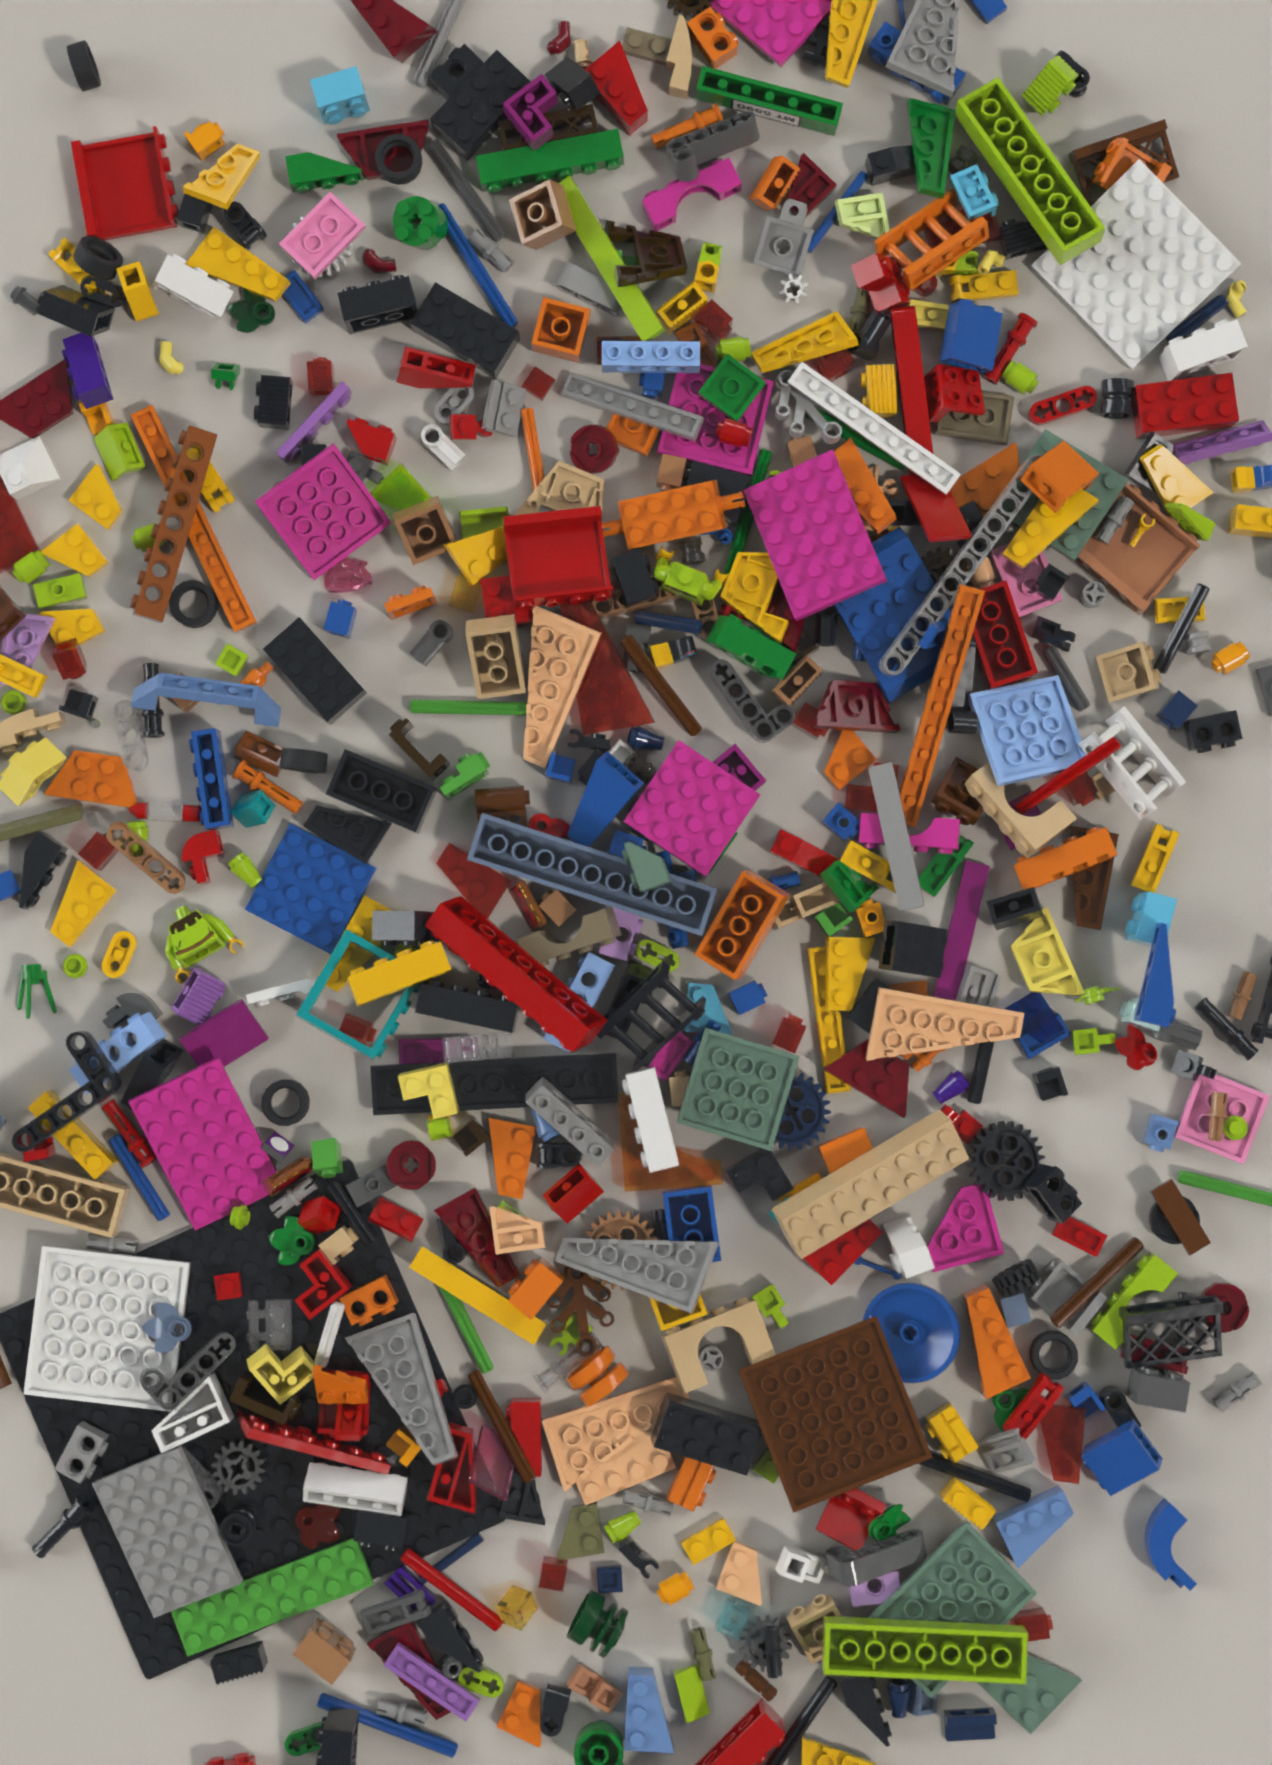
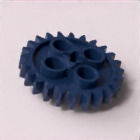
M803 1072L799 1074L798 1078H795L794 1074L790 1090L794 1087L801 1088L803 1092L802 1098L793 1101L789 1094L787 1097L792 1107L797 1106L795 1114L803 1129L799 1130L791 1115H785V1112L788 1110L785 1105L780 1124L786 1120L790 1121L793 1129L790 1133L783 1134L778 1128L774 1143L778 1141L779 1149H782L784 1144H787L788 1150L791 1151L793 1144H796L798 1149L802 1150V1142H805L810 1147L811 1137L819 1140L816 1133L818 1131L826 1132L821 1126L822 1123H830V1121L824 1118V1115L831 1113L830 1110L824 1109V1106L828 1105L830 1101L822 1099L827 1092H818L821 1084L811 1085L813 1077L810 1076L805 1081ZM805 1109H811L814 1112V1118L811 1122H804L801 1119V1114Z

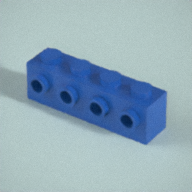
M886 21L883 23L868 47L867 54L874 63L886 66L901 31ZM957 67L954 75L955 87L953 96L963 83L966 75L965 72ZM890 70L896 77H903L908 80L910 85L916 90H923L928 93L931 99L939 104L948 105L952 99L945 94Z
M216 728L192 731V739L189 740V744L196 762L193 763V771L195 777H198L199 783L196 792L198 801H201L202 811H200L202 826L205 825V829L208 830L234 827L221 732Z

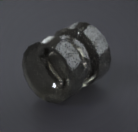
M961 145L956 151V156L950 158L948 171L953 175L976 165L979 162V157L971 148Z
M691 536L678 540L679 549L682 550L683 554L681 557L683 565H695L706 561L705 554L701 551V536Z
M640 751L632 753L623 763L626 768L644 783L643 785L649 783L657 772L656 767L651 762H647L646 757Z

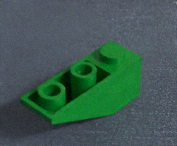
M307 152L285 156L289 182L293 192L304 194L315 188L327 190L334 188L335 185L345 183V185L350 186L364 180L360 168Z

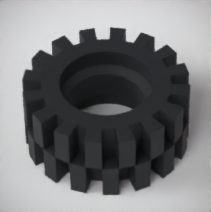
M1026 1259L1012 1265L1010 1268H1006L1005 1271H1001L992 1281L1001 1298H1006L1024 1291L1025 1288H1029L1040 1280L1041 1276L1032 1260Z

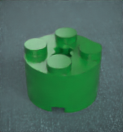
M412 196L396 204L392 225L395 236L400 241L420 250H429L436 247V244L441 239H444L448 229V220L439 205L426 198Z
M598 1720L585 1725L579 1731L574 1744L575 1765H622L624 1742L617 1728L604 1720ZM596 1748H598V1749H601V1748H602V1749H603V1753H601L600 1751H597V1752H594V1751H595Z

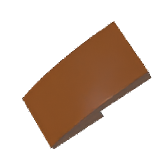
M697 322L675 332L678 341L700 342V364L717 368L718 363L710 351L707 340Z

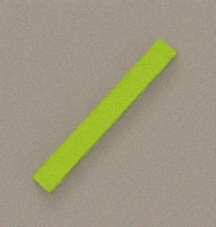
M570 175L567 176L559 184L564 186L577 230L575 232L642 341H652L666 330L638 284L617 287L614 274L615 266L625 265L575 181Z

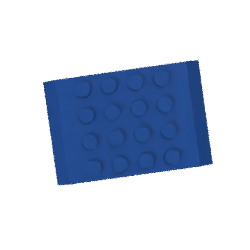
M900 526L872 542L887 581L834 605L877 679L876 683L888 703L933 677L943 643L942 640L940 645L929 649L920 647L900 674L886 676L879 669L880 659L935 585L910 539ZM931 600V609L935 612L939 611L940 603L938 600ZM949 608L942 616L940 621L945 620L946 622H949L951 615V610ZM917 619L916 628L919 631H924L926 628L925 622L922 619ZM904 638L901 642L902 648L905 651H910L911 642ZM889 658L887 661L888 669L895 671L897 668V662L893 658Z

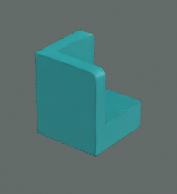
M260 789L241 794L231 813L244 827L248 828L266 824L276 805Z

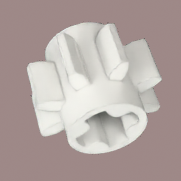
M789 273L790 280L788 282L781 280L785 287L779 293H785L788 296L786 302H789L791 298H795L798 304L800 302V295L808 296V293L804 291V287H807L809 282H802L803 274H800L798 278H794L793 274ZM791 282H794L795 285H800L797 294L794 291L788 290L792 285Z

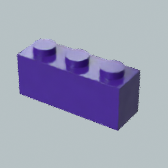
M78 333L64 338L65 349L62 350L65 362L70 365V368H67V372L71 382H75L72 390L76 400H81L86 409L113 400L102 356L94 336L90 337L86 334Z

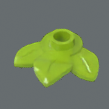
M1091 987L1085 989V994L1074 1001L1076 1003L1085 1001V1005L1094 1004L1105 1000L1103 994L1119 991L1122 988Z

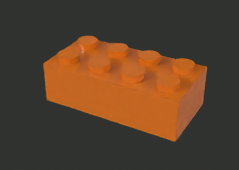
M750 869L742 870L694 955L735 981L743 978L791 894Z

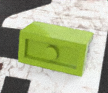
M128 423L108 425L94 437L112 481L118 480L125 473L141 471L146 467Z
M508 507L459 511L462 538L503 526V517L509 516Z

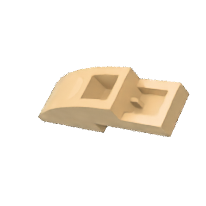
M32 708L0 722V752L2 754L13 753L16 751V747L23 746L20 736L25 739L36 736L37 731L46 729V732L59 730L61 728L60 725L67 723L65 715L57 711L40 716L39 712Z

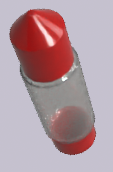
M148 801L137 802L129 808V812L137 819H147L148 821L180 823L201 821L200 811H202V807L200 805Z

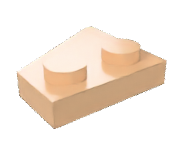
M496 1206L489 1207L496 1254L546 1247L542 1222Z
M737 1541L733 1542L718 1579L716 1589L761 1606L757 1550Z

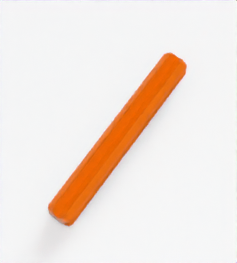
M524 408L520 413L533 489L535 490L545 476L534 411L532 408Z

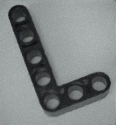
M73 1032L66 1039L67 1049L89 1082L19 1129L12 1137V1144L16 1150L26 1152L38 1147L121 1088V1077L89 1032ZM78 1036H82L85 1040V1045L82 1049H79L75 1044ZM92 1056L96 1057L99 1061V1066L96 1070L92 1069L89 1065V1060ZM105 1077L112 1079L113 1086L110 1090L106 1089L103 1085ZM85 1091L90 1092L92 1095V1102L90 1104L85 1103L83 1100V1093ZM65 1105H68L72 1110L70 1118L65 1117L62 1113ZM44 1119L49 1120L51 1123V1130L49 1132L42 1128ZM24 1133L28 1134L31 1138L29 1146L24 1145L22 1142V1135Z

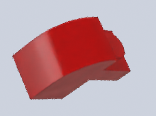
M214 829L195 834L183 847L182 862L193 863V866H190V873L192 879L197 881V884L202 885L211 882L206 859L224 855L220 831Z

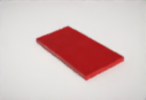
M917 474L900 476L903 488L929 542L971 539L972 534L951 491L945 495Z

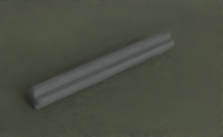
M435 139L428 144L429 151L495 242L505 237L504 230L440 141Z

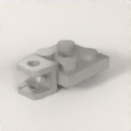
M788 199L782 207L779 219L767 216L753 261L754 264L788 275L792 273L794 277L798 278L801 274L814 232L813 229L803 227L808 210L806 203ZM793 206H797L799 209V213L796 216L791 214ZM783 239L788 241L787 245L790 246V250H786L784 254L779 253L780 248L777 247V243H782Z

